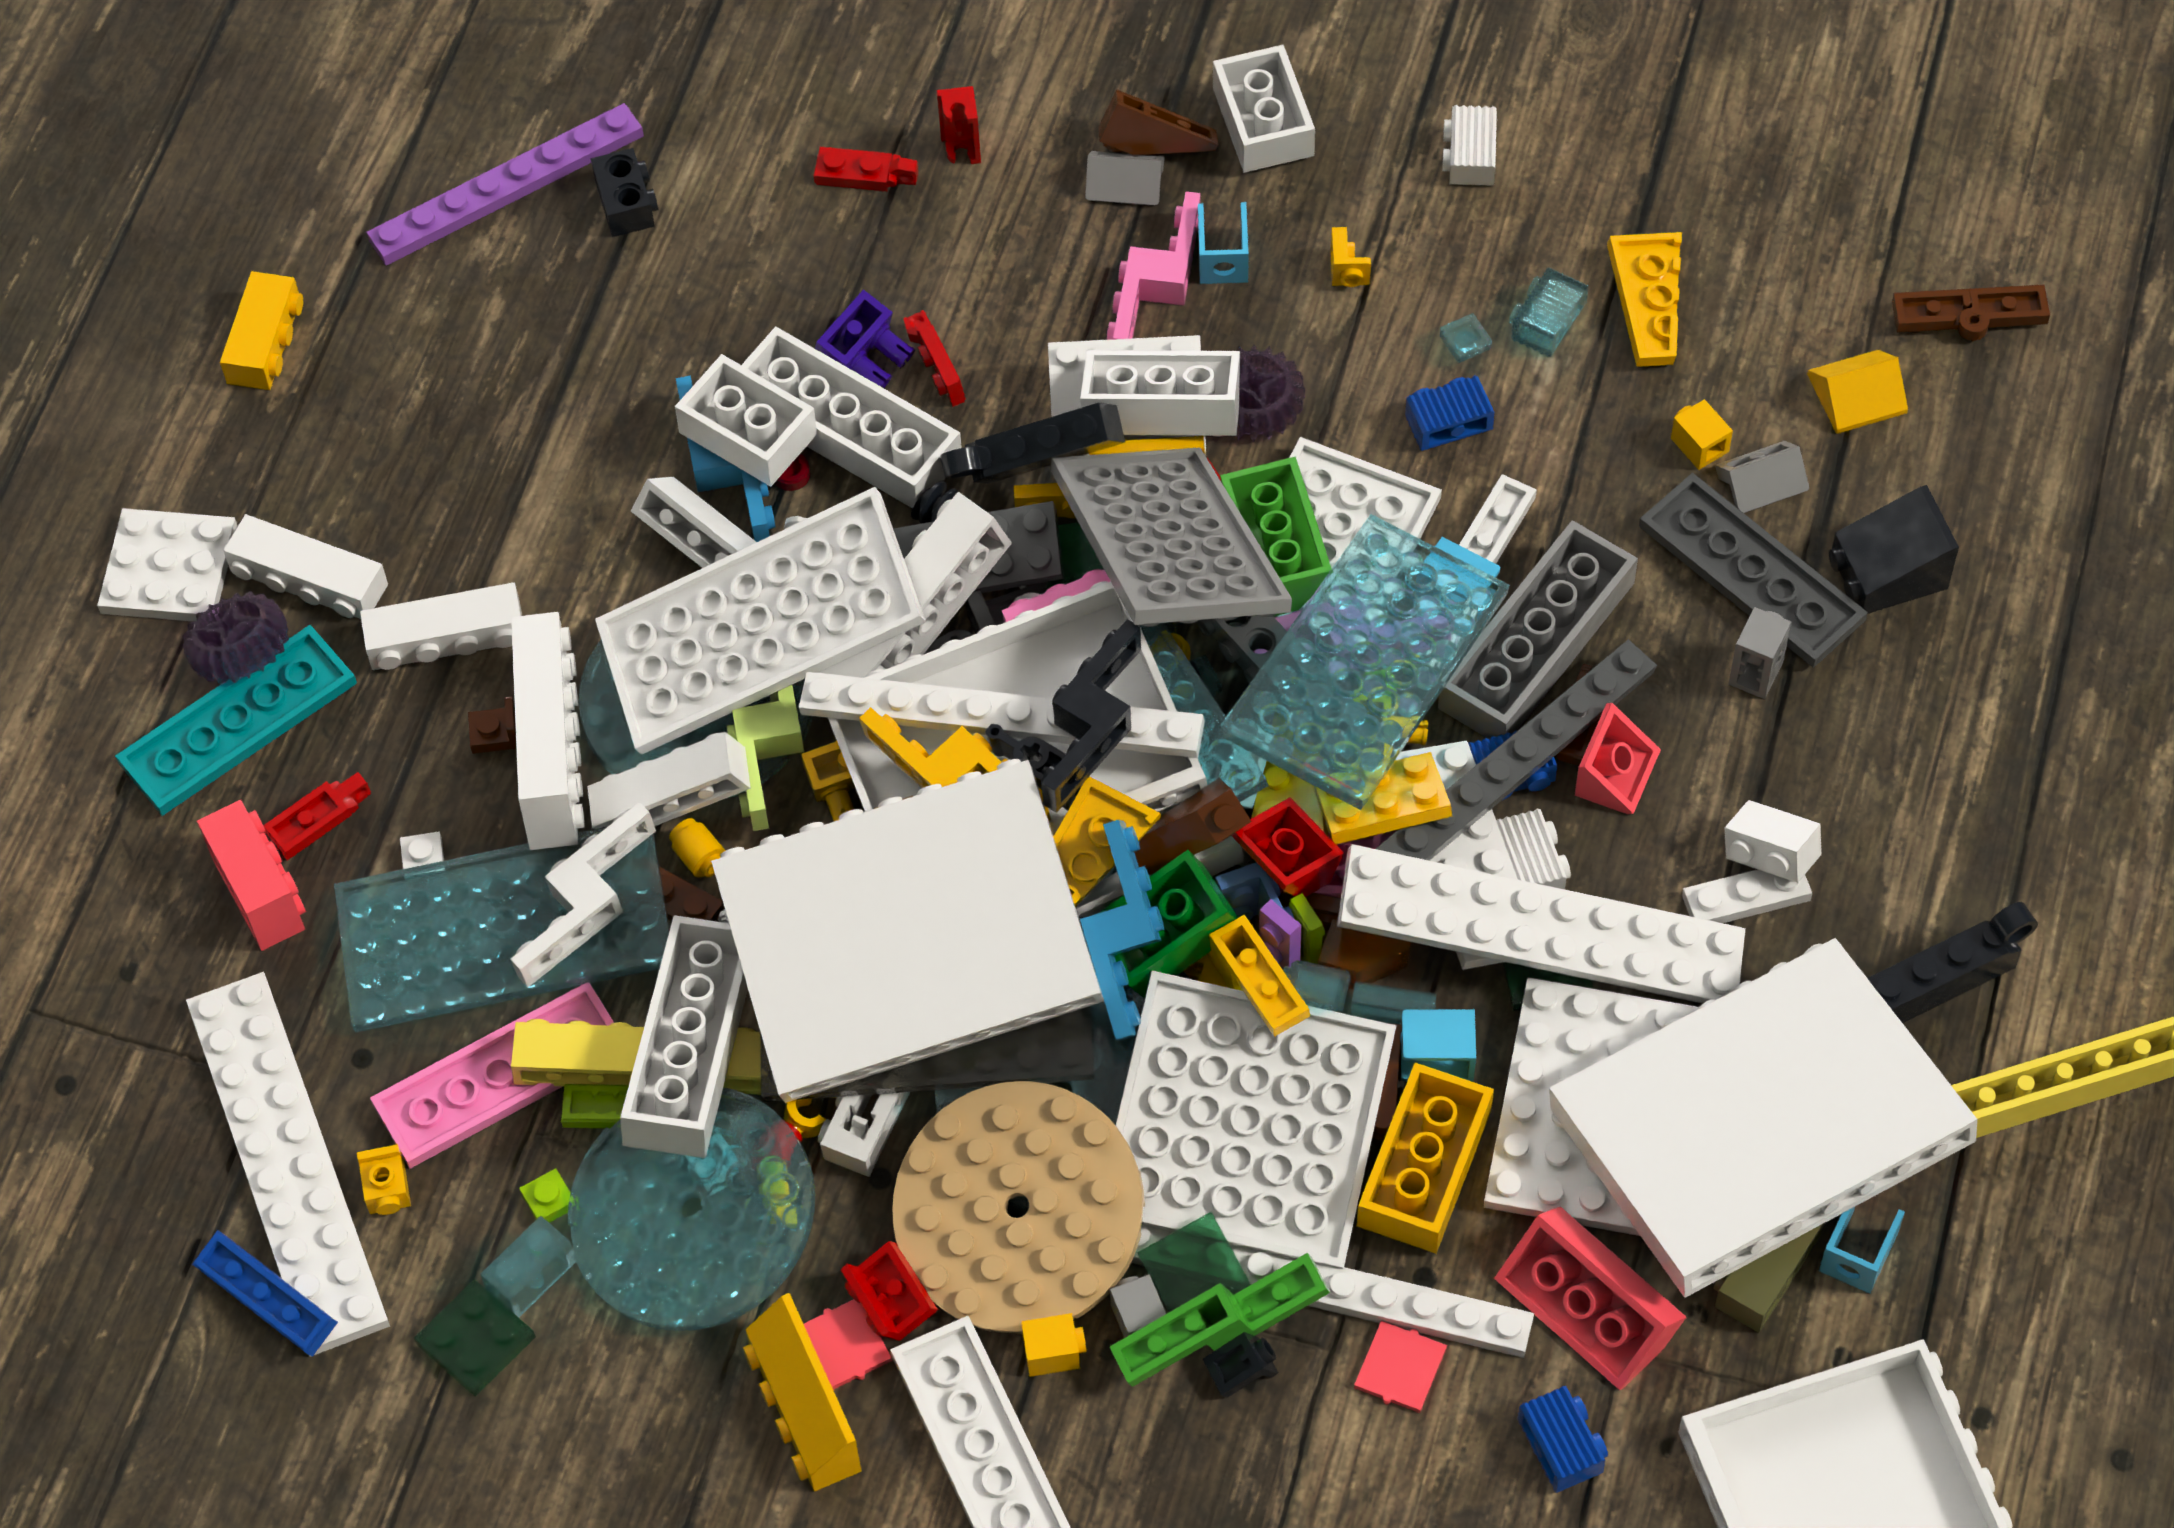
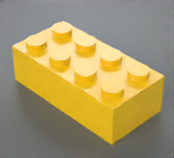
M1414 1063L1359 1202L1357 1227L1437 1254L1490 1116L1494 1089Z

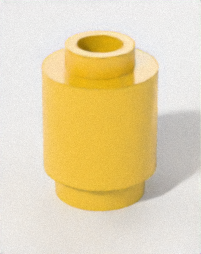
M693 818L681 821L673 828L669 835V839L672 842V850L695 877L714 876L715 873L711 861L721 858L720 854L726 850L703 823L696 822Z

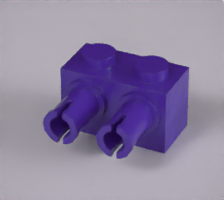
M864 289L818 339L815 345V349L883 388L890 382L892 375L886 373L867 358V353L876 348L901 369L905 366V361L908 362L915 352L913 347H910L890 331V321L893 312Z

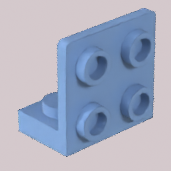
M1257 862L1215 877L1217 886L1238 918L1245 914L1250 921L1253 916H1259V910L1270 899L1294 918L1291 909L1288 906L1283 908L1278 898L1281 895L1279 885Z

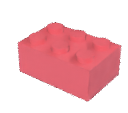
M238 800L197 820L211 858L260 950L263 951L304 931L305 927L300 915L305 913L306 910L298 895L299 891L290 873L285 872L281 864V857L274 843L266 837L264 833L266 832L257 812L254 810L248 813L243 802Z

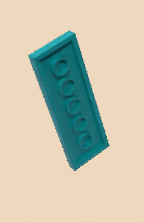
M308 625L115 755L121 768L161 816H163L356 685L357 681L355 675L316 630L311 625Z

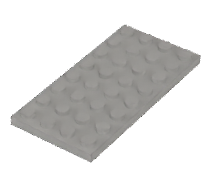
M1200 447L1052 458L1051 473L1134 625L1151 627L1166 622L1195 623L1198 620L1204 619L1234 620L1242 616L1272 617L1280 613H1291L1292 597Z

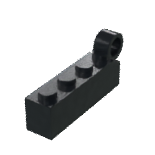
M1098 402L975 440L965 445L964 448L941 454L940 459L945 479H956L972 475L973 482L990 484L1050 466L1051 460L1054 457L1083 456L1126 442L1117 405Z
M2016 902L1998 912L1991 921L1985 920L1867 979L1899 1020L1904 1023L2015 969L2022 951L2017 943L2030 936L2036 930L2038 922L2024 902Z

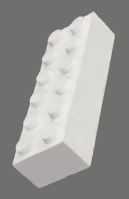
M776 326L741 365L814 407L817 435L807 445L808 448L911 508L914 507L918 498L927 489L933 487L938 481L945 479L940 455L961 448L959 431Z
M957 492L952 500L949 499L944 502L937 513V519L928 530L922 531L915 538L912 550L904 559L926 622L818 673L865 678L868 673L874 670L888 669L901 664L912 655H923L1012 544L996 519L960 492Z
M559 612L511 617L518 797L530 850L578 845L577 828H584V813L582 804L576 803L579 802V797H583L581 774L575 773V771H578V766H581L579 743H573V741H576V736H580L577 712H571V710L575 709L574 706H578L576 683H570V680H573V676H577L574 653H567V651L571 650L569 627L562 628Z
M673 916L620 1117L623 1146L706 1158L748 990L729 923Z

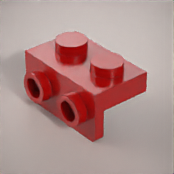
M888 1241L859 1266L846 1264L841 1268L847 1280L845 1283L846 1290L855 1301L862 1304L868 1314L865 1317L868 1326L880 1337L884 1336L901 1341L938 1311L895 1242Z

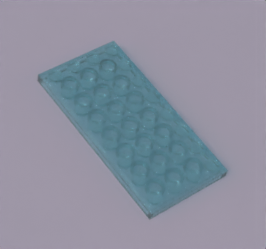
M1370 514L1221 723L1218 735L1362 810L1506 597L1510 585Z
M607 827L579 832L578 845L530 850L529 844L526 843L335 883L334 889L351 1025L355 1033L660 969L670 928L654 833L600 875L617 894L623 913L529 987L518 978L510 959L524 943L533 941L544 933L553 920L568 914L566 909L552 896L544 876L550 873L551 868L558 861L567 859L578 851L586 839L594 834H599Z

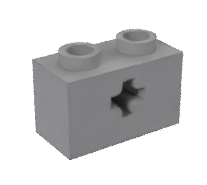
M1754 607L1736 643L1728 685L1760 698H1766L1784 661L1791 621L1784 619L1778 613L1763 611Z

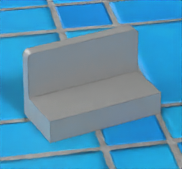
M1091 151L1087 159L1085 198L1093 201L1157 205L1160 198L1164 156Z
M1782 441L1715 465L1718 479L1730 484L1735 507L1743 513L1809 490L1800 447L1787 441Z

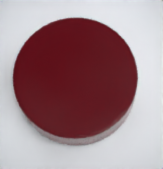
M799 454L777 479L775 485L785 491H795L804 487L810 479L808 460L802 454Z

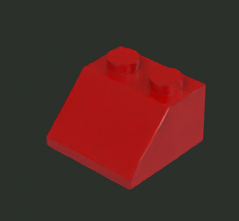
M1291 797L1250 819L1252 822L1231 835L1283 891L1294 896L1303 893L1306 897L1331 883L1344 854Z

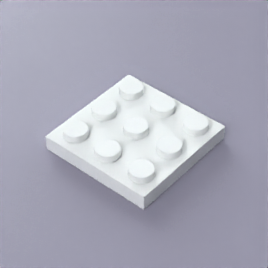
M122 508L97 605L100 614L214 623L228 568V562L223 550L237 529L238 525L235 517Z

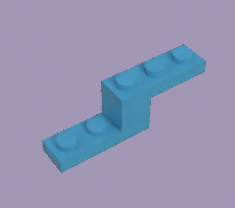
M691 376L676 378L679 400H681L693 387ZM687 438L697 491L703 492L743 484L754 540L759 542L769 537V529L776 528L772 506L764 507L762 498L769 496L767 484Z
M1118 819L1103 824L1127 905L1082 918L1080 922L1116 1040H1124L1137 1036L1135 1026L1141 1025V1020L1135 1002H1128L1123 986L1128 985L1129 980L1122 961L1116 962L1114 955L1161 941L1158 931L1164 930V924L1158 907H1151L1146 891L1152 890V885L1146 867L1138 866L1134 853L1140 850L1136 832L1133 826L1127 827L1125 821Z

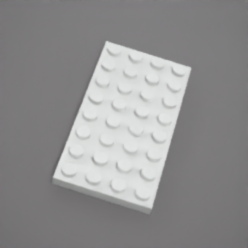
M876 487L595 619L635 749L641 755L732 713V710L743 708L805 679L807 672L818 673L926 622L884 501Z

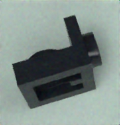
M1246 1332L1238 1335L1203 1358L1220 1394L1227 1398L1262 1375L1272 1378L1278 1374L1273 1363L1276 1360V1355L1268 1341Z

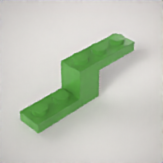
M1306 1253L1234 1295L1219 1283L1111 1345L1110 1349L1127 1383L1134 1387L1205 1345H1208L1215 1351L1243 1332L1256 1336L1329 1294L1330 1291L1312 1257Z

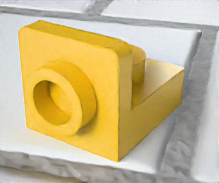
M1332 227L1330 244L1332 286L1357 287L1359 285H1369L1371 258L1355 257V244L1347 240V227Z

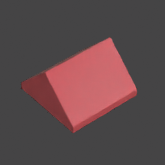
M1606 703L1579 765L1575 796L1625 814H1634L1661 749L1613 703Z

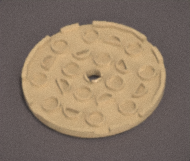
M1029 1081L1003 1082L971 1091L954 1100L931 1118L910 1145L897 1175L892 1207L893 1227L898 1248L911 1265L932 1301L942 1310L958 1320L969 1316L974 1327L985 1331L1022 1334L1021 1321L1072 1313L1073 1318L1077 1319L1096 1307L1109 1295L1110 1289L1116 1287L1122 1279L1136 1253L1141 1238L1140 1231L1145 1200L1141 1173L1128 1142L1114 1123L1094 1104L1071 1091L1051 1084ZM1017 1196L1026 1197L1029 1201L1027 1213L1019 1218L1009 1216L1007 1211L1009 1199Z

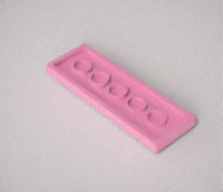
M589 981L370 1097L373 1107L395 1145L398 1144L402 1157L409 1169L563 1087L554 1086V1084L538 1083L536 1085L514 1084L511 1061L515 1022L543 1019L549 1023L568 1024L571 1021H585L591 1025L609 1026L614 1021Z

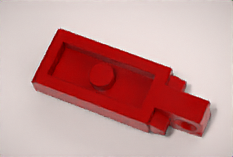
M820 146L814 171V183L823 186L887 192L888 187H895L896 184L916 185L918 162L917 160L902 158L900 155L892 153Z
M922 310L912 316L903 318L909 340L921 345L917 349L926 368L933 366L936 372L931 377L940 396L947 394L952 407L964 403L966 398L960 378L925 311Z
M359 772L341 784L338 781L331 784L326 781L263 826L266 831L264 833L274 843L286 861H288L352 816V813L359 809L358 804L371 794L368 783Z

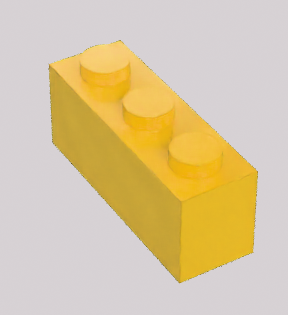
M251 271L220 360L227 384L270 390L274 377H278L281 374L283 366L282 354L285 346L291 344L293 337L292 324L295 315L299 316L303 308V295L299 293L294 277Z

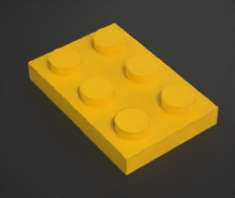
M1431 752L1313 780L1316 797L1331 840L1335 844L1452 817L1451 804Z

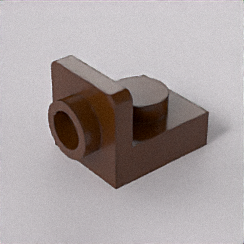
M512 696L504 697L505 708L468 712L472 754L517 749L515 704Z

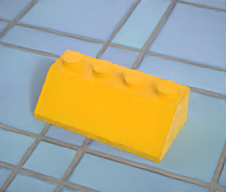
M790 1293L782 1295L745 1329L749 1345L744 1346L743 1351L751 1370L759 1368L765 1381L759 1383V1387L767 1406L776 1405L781 1418L775 1420L782 1441L784 1444L791 1441L797 1455L792 1456L791 1459L800 1481L808 1478L815 1492L862 1472L855 1437Z

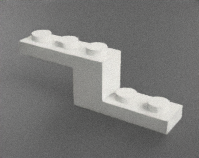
M640 802L631 809H626L619 813L611 825L599 834H594L586 839L578 851L569 858L558 861L551 868L550 873L544 876L552 896L566 909L568 914L553 920L544 933L535 940L524 943L510 959L518 978L527 987L531 986L623 913L617 894L600 875L656 832L650 812Z

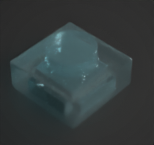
M1474 313L1440 327V337L1458 363L1491 349L1492 339Z

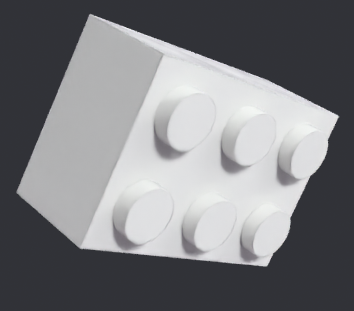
M1284 45L1213 61V90L1244 173L1314 156L1315 127Z
M723 354L718 357L675 406L679 433L770 487L817 435L814 407Z

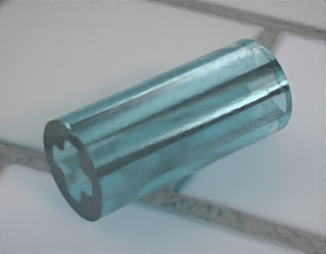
M1356 981L1350 1015L1383 1023L1401 1024L1402 1026L1403 1010L1436 1009L1437 994Z

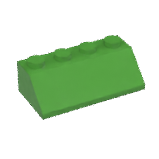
M1296 456L1220 475L1223 486L1292 597L1291 612L1299 610L1333 576V572Z

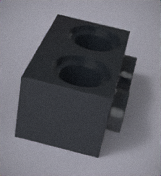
M634 148L590 158L595 183L611 236L616 237L655 227L652 212L659 210L653 189L646 190L644 183L650 182L645 161H637Z

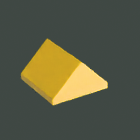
M1875 350L1816 367L1807 372L1836 434L1907 414L1908 412L1899 359L1881 350Z

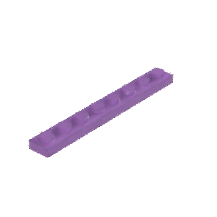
M623 103L367 231L368 240L387 266L590 164V158L610 154L643 137L642 126L626 104Z

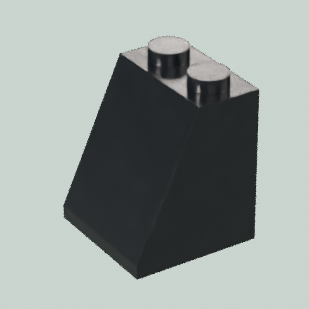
M1924 485L1835 532L1832 549L1829 550V560L1835 572L1840 571L1845 581L1844 589L1846 595L1869 614L1947 590L1959 546L1928 486Z

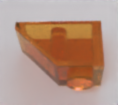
M1332 919L1318 959L1317 979L1336 989L1350 988L1358 990L1406 968L1410 960L1411 942L1337 926L1338 920Z

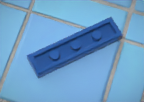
M218 1230L192 1263L197 1269L312 1357L338 1323L337 1320Z

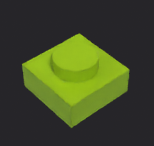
M556 1168L519 1188L523 1199L540 1228L577 1208L574 1197Z

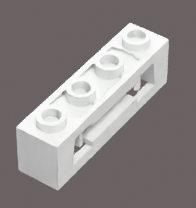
M926 1058L892 1069L871 1112L874 1121L870 1129L868 1127V1120L861 1116L883 1072L852 1081L849 1085L843 1084L836 1098L835 1106L838 1108L832 1120L827 1119L819 1132L818 1142L820 1143L824 1159L870 1177Z

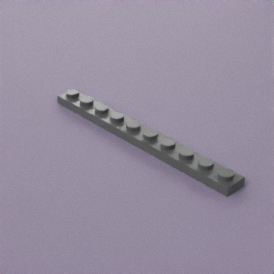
M1628 639L1446 790L1451 804L1452 817L1399 829L1376 849L1430 861L1600 719L1606 703L1618 704L1654 673L1657 664Z

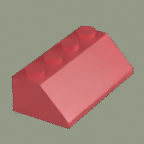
M1557 1207L1536 1217L1494 1277L1500 1285L1619 1390L1624 1389L1666 1347L1687 1318L1562 1207ZM1558 1272V1273H1559L1558 1281L1554 1280V1279L1551 1277V1275L1555 1276L1556 1273ZM1579 1278L1583 1282L1570 1287L1565 1292L1563 1298L1565 1310L1571 1317L1585 1319L1605 1310L1609 1306L1614 1309L1598 1318L1595 1324V1333L1598 1340L1591 1348L1576 1338L1535 1301V1298L1542 1290L1554 1291ZM1583 1291L1590 1299V1309L1582 1304L1581 1297Z

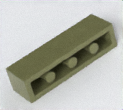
M1831 1220L1717 1280L1713 1288L1718 1291L1715 1308L1760 1333Z

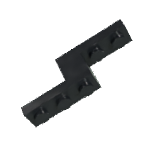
M1128 619L1118 630L1109 632L1103 641L1102 648L1092 658H1086L1080 665L1077 675L1068 685H1062L1053 697L1054 724L1076 737L1068 747L1066 756L1057 766L1051 765L1041 780L1043 805L1055 813L1061 809L1131 730L1130 706L1105 691L1141 651L1140 626L1134 625Z

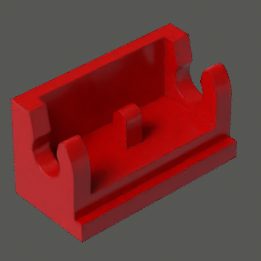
M973 86L936 90L941 141H945L948 160L951 163H955V150L965 148L968 150L967 155L970 163L980 164L979 127Z

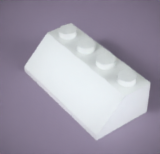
M1087 350L1080 396L1081 408L1098 402L1117 405L1124 435L1236 436L1239 415L1240 351Z

